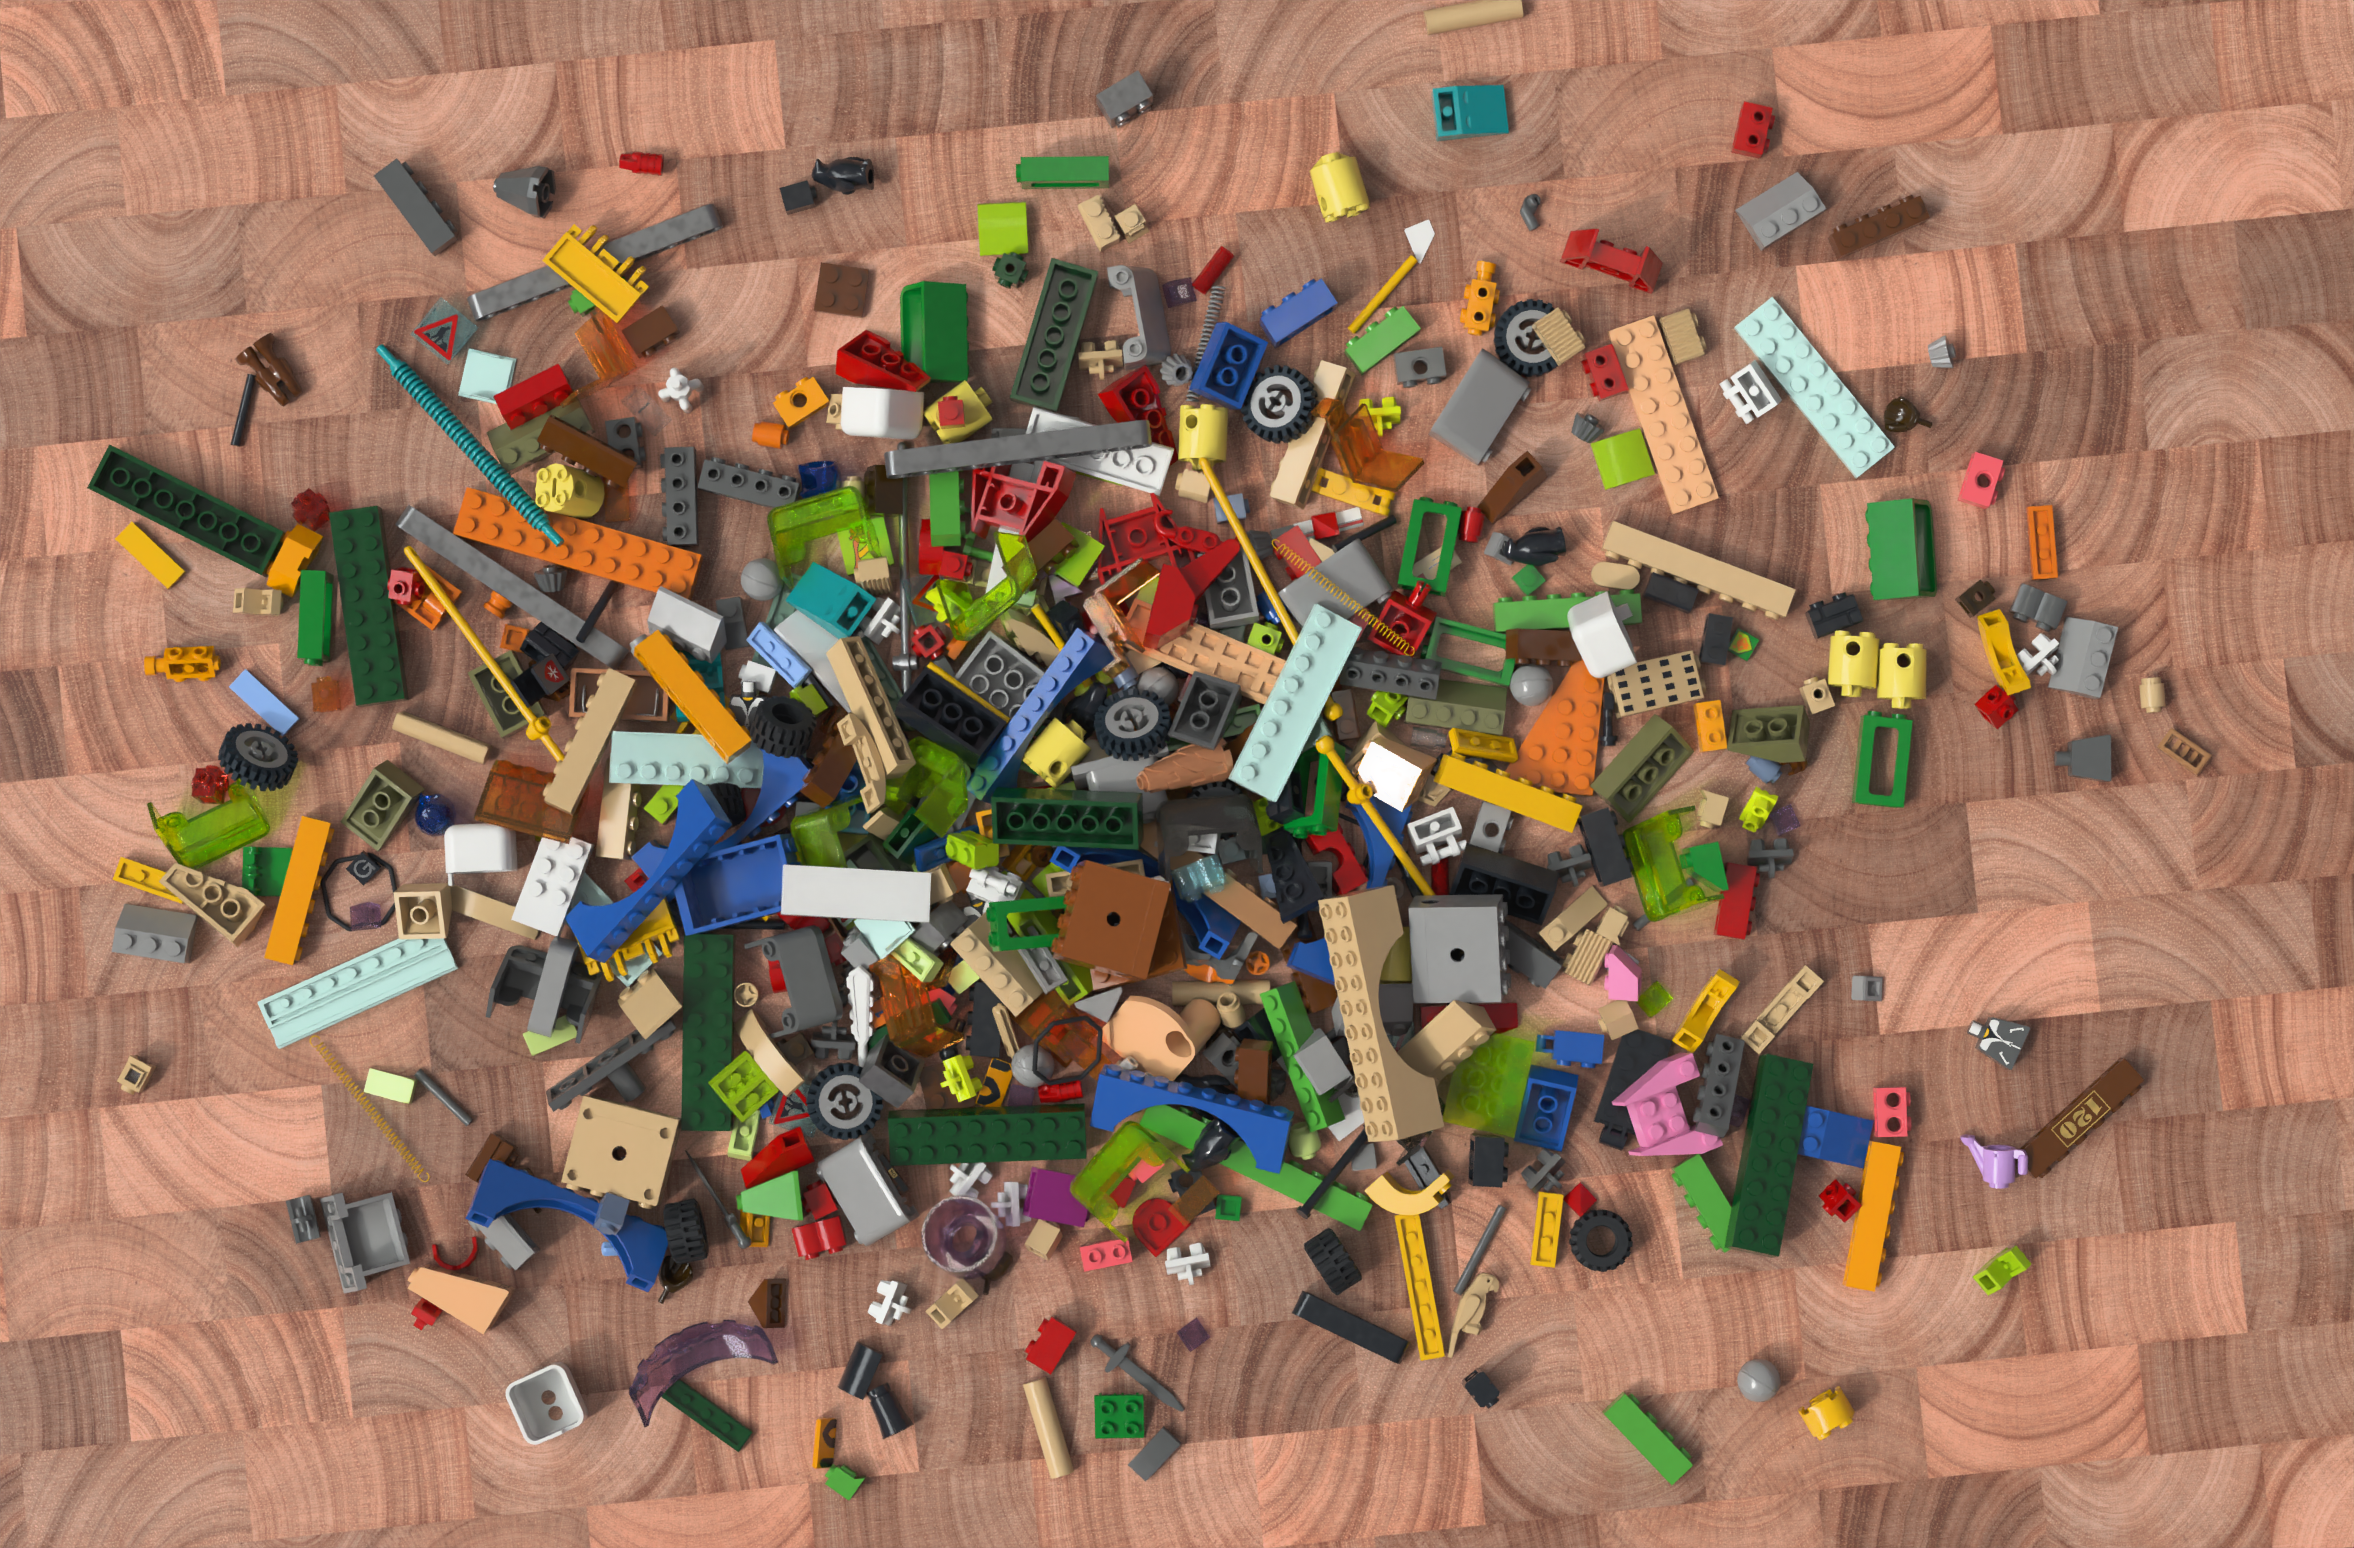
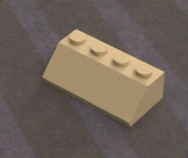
M985 912L955 938L950 945L1009 1011L1017 1017L1044 991L1018 950H992L988 941L991 926Z
M1453 1000L1406 1043L1397 1054L1418 1073L1434 1078L1437 1087L1447 1074L1452 1073L1459 1063L1470 1057L1480 1044L1485 1043L1490 1038V1035L1496 1031V1028L1484 1007Z

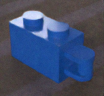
M1554 1030L1553 1036L1537 1035L1535 1052L1552 1053L1551 1059L1557 1060V1065L1571 1066V1062L1574 1061L1581 1062V1067L1596 1068V1064H1602L1604 1035ZM1547 1039L1553 1040L1552 1049H1546Z

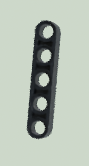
M1305 1291L1301 1292L1292 1311L1293 1314L1399 1365L1411 1343Z

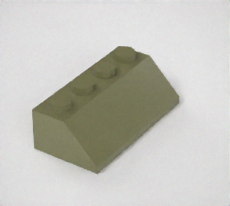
M574 389L576 398L521 426L510 430L507 423H504L487 432L493 450L507 473L512 475L552 455L541 449V443L537 442L551 414L590 435L595 433Z
M1440 679L1436 700L1408 695L1404 723L1449 730L1458 728L1502 736L1507 688Z
M1654 714L1590 787L1603 801L1630 823L1692 755L1694 750L1670 724Z

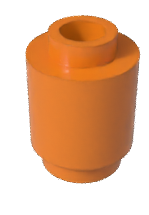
M764 421L755 423L752 433L753 442H757L760 446L782 449L783 444H788L789 430H786L785 425Z

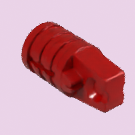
M633 152L632 154L620 155L619 168L632 170V173L637 174L644 173L658 176L663 174L664 154Z
M1081 1080L1038 1086L1041 1103L1063 1102L1065 1100L1084 1098Z

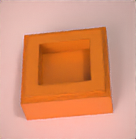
M505 624L500 648L524 653L520 650V647L526 636L530 633V630Z

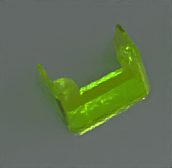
M846 486L775 507L767 516L780 578L790 589L795 588L790 565L797 564L804 559L806 554L804 542L850 529V534L857 543H867L870 554L874 558L881 557L875 527L862 494L853 486Z
M998 531L993 533L1007 577L981 598L972 600L967 583L940 579L935 582L952 634L956 640L970 641L1017 603L1034 582L1036 567L1025 535Z
M918 736L908 744L916 764L901 778L886 779L884 803L899 815L913 796L917 798L928 796L914 815L940 838H943L956 819L968 807L965 764L957 754Z
M237 779L228 788V795L231 800L189 820L180 812H171L161 816L152 802L147 804L154 831L178 864L196 870L265 837L269 833L270 825L254 790L250 789L251 784L246 783L244 787L240 785L241 779Z
M861 795L849 796L830 803L825 808L819 807L800 814L792 820L791 831L803 866L848 868L837 832L844 830L850 824L851 816L848 807L863 802Z
M1695 805L1667 810L1626 829L1622 834L1626 844V848H1624L1627 858L1630 857L1634 867L1632 875L1645 915L1652 922L1662 921L1695 911L1724 899L1723 894L1705 897L1704 891L1697 885L1687 887L1673 841L1678 840L1683 832L1680 817L1695 811Z
M1127 1121L1122 1124L1070 1184V1192L1089 1212L1126 1243L1128 1239L1111 1224L1118 1214V1205L1109 1195L1141 1159L1148 1165L1157 1167L1170 1157L1187 1173L1190 1171V1168L1138 1122Z

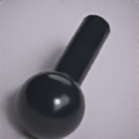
M957 1019L948 1043L940 1048L939 1057L942 1061L958 1055L957 1045L966 1025L965 1020Z

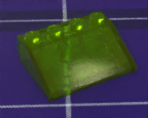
M1492 1033L1485 1043L1480 1044L1473 1051L1472 1055L1459 1063L1453 1071L1443 1114V1122L1514 1138L1535 1042Z

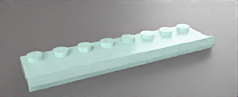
M1314 604L1228 779L1265 797L1269 801L1277 802L1362 627L1353 624L1319 604Z
M612 731L609 783L686 786L691 779H694L704 785L731 783L738 785L740 788H761L763 752L753 741H751L750 748L729 764H726L702 734Z
M445 938L397 939L257 1003L275 1039L276 1046L281 1049L459 968Z

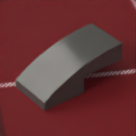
M1163 1426L1129 1462L1128 1466L1146 1482L1181 1445V1442Z

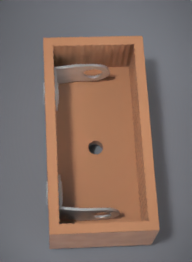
M571 668L569 717H585L589 709L586 707L587 701L591 694H596L599 688L597 681L601 673H606L608 669ZM615 670L637 682V686L620 720L670 723L671 698L648 671Z

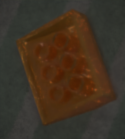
M496 759L489 772L473 820L569 844L586 809L590 783L572 816L546 804L544 801V789L548 782H553L556 774L536 770L530 766L524 767L512 764L507 760Z

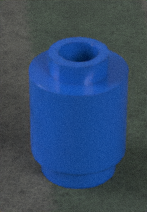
M1263 591L1256 596L1259 600L1256 602L1257 608L1268 623L1271 622V624L1277 625L1281 620L1267 593ZM1282 601V603H1283L1285 609L1288 610V608L1286 607V605H1285L1284 602Z

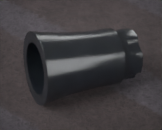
M888 1382L867 1392V1396L871 1401L869 1403L879 1424L883 1440L914 1425L899 1403L894 1391H891Z

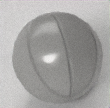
M758 558L752 560L742 571V588L754 600H770L777 596L783 587L784 575L778 564L770 559Z
M1534 663L1525 664L1517 668L1512 674L1510 681V690L1513 697L1519 703L1527 706L1542 704L1550 697L1553 689V679L1549 671L1545 667Z
M1152 667L1145 670L1139 676L1138 683L1136 684V689H1139L1140 695H1142L1143 690H1148L1150 696L1154 692L1158 695V699L1162 697L1168 706L1174 702L1179 690L1176 676L1164 667Z
M1034 1044L1020 1048L1014 1054L1011 1062L1013 1076L1019 1083L1027 1087H1038L1045 1084L1032 1071ZM1039 1045L1037 1070L1050 1079L1054 1072V1060L1051 1053Z
M1753 1359L1741 1367L1737 1376V1383L1741 1393L1747 1399L1755 1402H1765L1777 1394L1781 1378L1778 1370L1771 1362L1763 1359Z

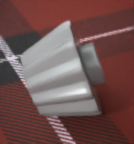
M1942 336L1928 345L1929 357L1933 367L1954 368L1953 358H1956V352L1953 343L1949 344L1947 336Z
M1175 353L1173 356H1167L1166 361L1162 362V368L1160 369L1162 380H1165L1167 385L1177 387L1188 383L1192 379L1191 363L1184 355L1179 356Z

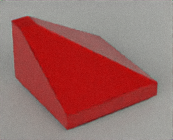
M1335 512L1311 516L1315 540L1340 535Z
M1581 1182L1563 1198L1579 1217L1584 1215L1597 1201Z

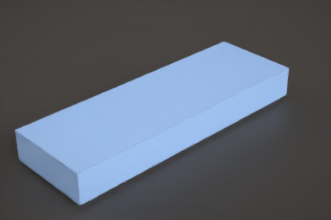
M759 622L746 639L794 689L802 685L811 673L812 669L765 622Z
M247 669L229 686L270 726L280 732L283 737L300 720L296 714Z

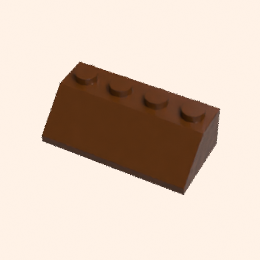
M552 414L548 417L537 439V442L541 443V449L551 454L554 451L562 454L561 459L573 466L576 462L583 465L584 472L594 477L600 474L607 478L605 483L617 489L619 486L625 487L639 461Z

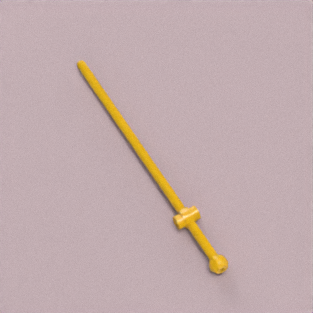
M1201 457L1199 465L1294 645L1299 634L1208 459ZM1329 695L1325 703L1324 714L1328 720L1333 721L1343 715V709L1340 704L1334 703L1331 695Z
M411 546L405 547V555L528 721L527 737L533 741L541 739L557 762L559 760L563 761L565 755L549 735L552 725L549 718L545 716L537 718L530 707H526L512 686L511 681Z
M1324 735L1316 741L1317 751L1327 755L1350 788L1347 792V800L1351 804L1362 805L1424 896L1435 895L1369 800L1373 795L1372 788L1367 784L1357 783L1334 750L1335 743L1330 736Z

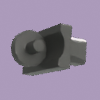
M1786 838L1775 839L1773 841L1774 850H1765L1764 840L1762 839L1752 840L1747 857V865L1759 866V872H1768L1769 878H1775V871H1784V865L1792 863L1793 849H1789Z
M1581 844L1569 848L1571 859L1563 861L1560 852L1557 851L1548 854L1547 869L1559 872L1562 884L1571 881L1573 887L1579 886L1577 879L1585 877L1584 870L1592 868L1590 854H1586Z
M838 1020L832 1022V1027L822 1026V1032H813L811 1047H814L815 1058L820 1059L828 1058L829 1048L838 1049V1059L851 1060L857 1043L854 1034H847V1027H838Z
M1544 1148L1537 1156V1159L1544 1165L1540 1171L1537 1172L1529 1165L1521 1173L1527 1182L1526 1185L1535 1194L1542 1187L1547 1192L1554 1185L1559 1190L1563 1187L1558 1181L1565 1175L1560 1168L1566 1162L1557 1153L1554 1155Z
M311 1194L287 1200L286 1205L296 1244L320 1238L321 1234Z

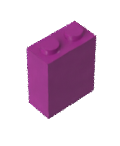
M1032 1166L1022 1215L1084 1227L1085 1222H1088L1090 1217V1208L1088 1206L1090 1198H1093L1095 1193L1094 1179Z

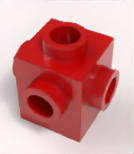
M399 567L391 569V576L387 585L389 590L388 598L397 600V603L401 605H412V602L422 599L425 591L424 579L413 568Z
M931 624L927 627L922 625L913 632L914 637L911 640L914 645L911 648L919 658L924 656L926 660L929 658L935 660L945 652L943 648L946 644L943 641L946 639V636L939 627L934 629ZM927 639L934 641V645L931 648L925 646Z
M1997 685L1992 687L1974 704L1981 716L1997 730L2019 711L2014 703L2016 700L2014 695H2007L2005 690L2003 691Z
M1837 1179L1819 1195L1825 1203L1822 1206L1823 1209L1832 1217L1836 1214L1844 1223L1862 1207L1854 1197L1857 1192L1847 1182L1842 1185Z

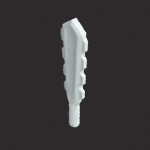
M860 965L849 972L846 981L847 987L850 989L848 1003L852 1005L849 1011L850 1019L853 1020L851 1033L854 1034L855 1040L858 1043V1065L864 1067L868 1056L867 1042L870 1036L873 1035V1026L870 1025V1022L873 1021L874 1012L871 1010V1007L874 1005V996L871 995V991L874 990V980L872 979V974Z

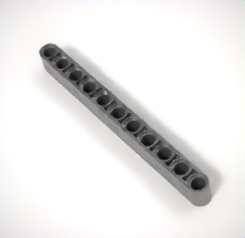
M708 204L608 242L599 253L605 249L620 262L614 269L616 270L630 256L635 259L634 262L718 231L723 228L715 204ZM549 266L475 293L469 296L467 300L475 321H482L572 287V285Z
M1137 420L885 452L884 458L887 478L897 479L1141 449L1152 446L1149 421Z
M409 504L396 522V526L610 668L617 670L629 652L628 649L594 627L584 643L578 642L576 636L584 625V620Z

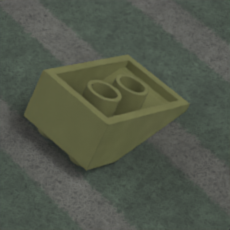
M1804 705L1732 710L1727 744L1728 751L1780 763L1805 761L1810 721Z
M386 760L372 770L340 822L375 850L380 851L414 808L425 789L389 760Z

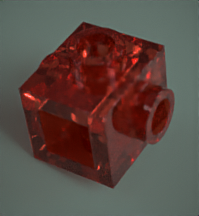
M310 488L304 493H299L291 503L294 519L300 525L305 524L314 532L330 520V509L324 496L319 492L315 494Z
M207 765L206 768H196L195 776L192 778L191 796L202 804H224L226 791L229 789V776L222 772L220 767L214 765Z

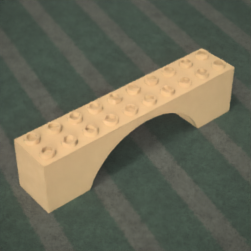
M1394 885L1362 889L1318 900L1319 913L1323 922L1324 936L1330 955V964L1334 974L1335 988L1338 993L1340 1012L1343 1017L1345 1036L1348 1041L1350 1060L1353 1065L1355 1084L1358 1089L1360 1108L1364 1117L1368 1141L1400 1140L1444 1127L1434 1078L1418 1073L1402 1060L1387 1037L1380 1015L1379 982L1383 964L1391 947L1404 934Z

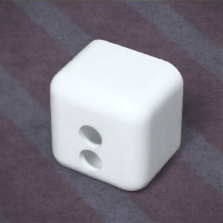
M843 387L841 428L846 434L851 436L915 439L922 431L924 392Z
M1608 591L1571 607L1567 614L1572 638L1589 673L1595 678H1604L1637 663L1632 642L1622 622L1633 616L1627 603L1615 607Z
M500 822L452 825L446 830L444 843L448 886H454V874L518 871L516 832L512 826Z
M556 1362L514 1381L506 1389V1399L524 1439L530 1444L537 1445L579 1426L587 1418V1407L569 1367L564 1363ZM547 1390L553 1391L556 1395V1400L551 1405H547L542 1401V1394ZM553 1406L560 1407L563 1411L562 1418L552 1420L549 1417V1409Z

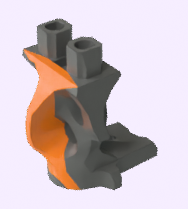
M1249 932L1236 950L1224 960H1218L1199 949L1200 944L1197 936L1182 934L1187 969L1184 971L1204 982H1223L1232 986L1259 934Z

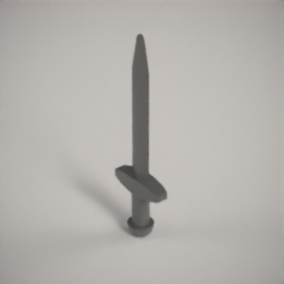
M685 1151L697 1174L725 1216L724 1222L738 1240V1246L741 1249L748 1248L752 1243L751 1238L745 1235L734 1213H728L697 1163Z
M1096 1334L1092 1337L1090 1343L1093 1348L1097 1347L1110 1357L1105 1367V1372L1108 1373L1119 1366L1163 1403L1178 1411H1184V1408L1172 1393L1125 1356L1130 1347L1128 1342L1115 1350L1102 1339L1103 1336Z

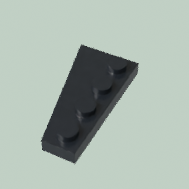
M1284 826L1265 835L1264 839L1280 909V918L1282 923L1285 924L1319 906L1318 900L1326 898L1290 832L1284 830Z

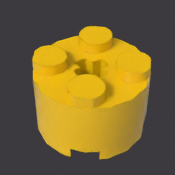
M1840 1386L1835 1388L1834 1393L1829 1389L1809 1400L1811 1406L1807 1409L1804 1406L1798 1409L1813 1437L1817 1436L1819 1441L1831 1435V1430L1839 1426L1842 1429L1851 1424L1855 1413Z

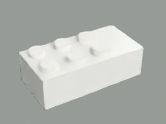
M546 827L511 920L560 937L566 923L565 917L571 910L595 845Z

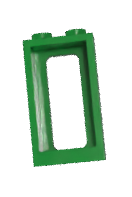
M1109 156L1021 157V164H1016L1017 183H1021L1022 189L1109 188Z
M1420 497L1419 500L1414 499L1397 588L1413 591L1417 581L1421 580L1425 582L1421 591H1423L1428 583L1432 587L1428 594L1445 597L1462 511L1461 507H1457L1458 504L1444 501L1443 504L1434 503L1433 499L1427 497ZM1426 512L1441 514L1447 517L1437 575L1433 580L1415 577L1412 574L1422 519Z
M301 570L297 658L304 660V664H308V666H323V662H330L334 575L327 571Z
M1435 617L1434 622H1432L1426 635L1430 636L1428 645L1423 644L1420 659H1433L1437 662H1442L1441 670L1505 687L1509 686L1515 659H1505L1502 670L1497 672L1437 655L1440 636L1444 633L1503 648L1505 651L1506 634Z
M1868 711L1867 715L1861 716L1852 803L1904 808L1913 720H1906L1907 715L1892 714V718L1882 717V712ZM1877 727L1895 728L1898 730L1893 790L1890 796L1874 795L1869 792L1874 734Z
M1334 742V750L1344 763L1346 747ZM1315 746L1301 754L1294 766L1295 769L1300 771L1304 817L1284 824V830L1292 833L1296 838H1307L1308 835L1313 834L1324 836L1327 835V832L1337 831L1343 778L1327 755L1318 752ZM1319 761L1314 812L1311 816L1305 817L1310 762Z
M1065 896L989 902L986 916L991 926L988 941L992 950L1008 951L1051 947L1054 938H1058L1059 934L1010 937L1007 928V915L1016 912L1066 909L1067 905L1063 904Z

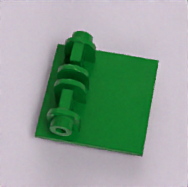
M243 847L242 888L247 889L254 896H281L292 855V848Z
M1136 1392V1394L1121 1393V1395H1117V1393H1114V1395H1102V1393H1099V1395H1094L1095 1439L1144 1438L1143 1394Z

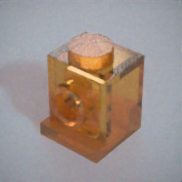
M331 676L318 677L316 683H311L313 712L341 711L339 682L336 680L332 681ZM324 689L328 691L326 698L320 696L321 691Z

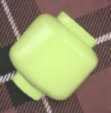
M1299 1122L1291 1126L1288 1141L1291 1154L1295 1157H1302V1160L1315 1157V1152L1321 1148L1318 1131L1310 1132L1306 1122Z

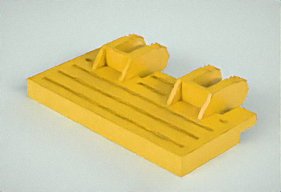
M574 224L542 261L619 324L649 288L642 280L634 287L646 272V268L644 266L638 268L628 282H626L621 277L634 264L635 259L632 256L628 257L619 269L614 272L613 270L620 262L605 249L599 253L609 240V237L607 235L601 236L589 251L584 246L595 235L597 227L592 225L577 241L576 238L581 234L582 230Z
M666 897L605 963L600 962L608 982L614 980V973L609 960L615 958L619 973L622 976L627 975L628 970L625 961L645 954L642 943H645L653 964L659 961V956L653 943L656 940L660 941L663 953L667 958L673 955L670 943L680 940V936ZM577 939L589 974L592 976L601 972L598 961L586 955Z

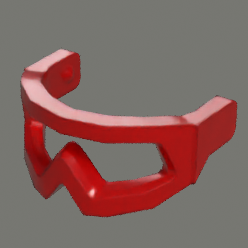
M477 1236L472 1237V1253L462 1264L455 1266L445 1263L439 1256L437 1244L432 1245L434 1259L439 1266L447 1270H462L470 1266L476 1259L479 1251Z

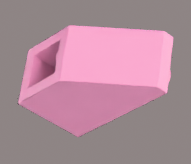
M1612 945L1610 952L1605 955V968H1609V976L1605 977V990H1609L1608 999L1638 1001L1642 992V969L1618 945Z

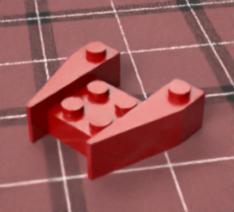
M1599 229L1570 232L1560 259L1561 263L1581 270L1587 267L1627 281L1629 282L1628 286L1650 294L1654 291L1663 263L1650 247L1646 246L1640 256H1637V252L1632 249L1623 248V250L1614 248V244L1606 240L1597 242Z
M1047 461L1043 462L1036 484L1008 477L1011 465L973 469L971 531L985 540L990 526L1018 532L1019 535L1016 543L1022 547L1026 546L1053 521L1069 498L1076 478V474L1066 466Z
M1150 493L1153 507L1107 520L1104 509L1100 508L1099 542L1104 545V548L1098 556V577L1106 601L1129 594L1122 571L1124 568L1168 556L1171 566L1178 567V569L1195 560L1193 551L1179 547L1169 538L1159 535L1155 530L1154 518L1158 512L1165 510V508L1154 493ZM1170 515L1162 517L1161 524L1164 527L1170 529L1178 528Z

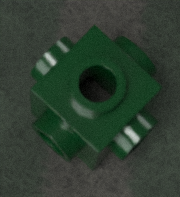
M1010 252V255L1004 253L1002 258L997 257L992 271H995L994 276L998 280L997 283L1011 289V286L1018 288L1020 283L1024 284L1029 270L1026 269L1027 264L1023 261L1024 257L1014 252ZM1012 265L1015 267V270L1012 273H1008L1006 266Z

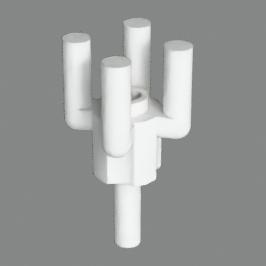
M674 367L670 370L671 377L666 382L667 388L661 389L658 395L664 402H669L671 398L679 401L681 409L685 413H690L693 408L688 398L693 390L701 392L704 389V385L699 379L688 380L678 368Z

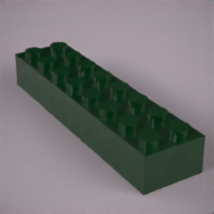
M110 444L87 487L266 578L268 576L266 571L270 563L275 561L283 545L282 539L285 532Z
M370 506L329 512L356 706L366 707L407 701L409 697L395 599L388 598L389 590L387 585L391 576L382 508Z
M684 934L681 1131H732L733 1112L708 1082L734 1060L736 935L696 934L686 936Z
M1771 1054L1759 1056L1724 1248L1770 1258L1779 1257L1814 1065L1812 1063Z
M1085 1103L891 1110L888 1115L890 1166L1087 1158Z

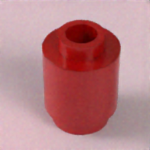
M1467 507L1466 511H1461L1458 528L1459 540L1478 543L1479 538L1482 537L1485 514L1481 513L1480 508Z

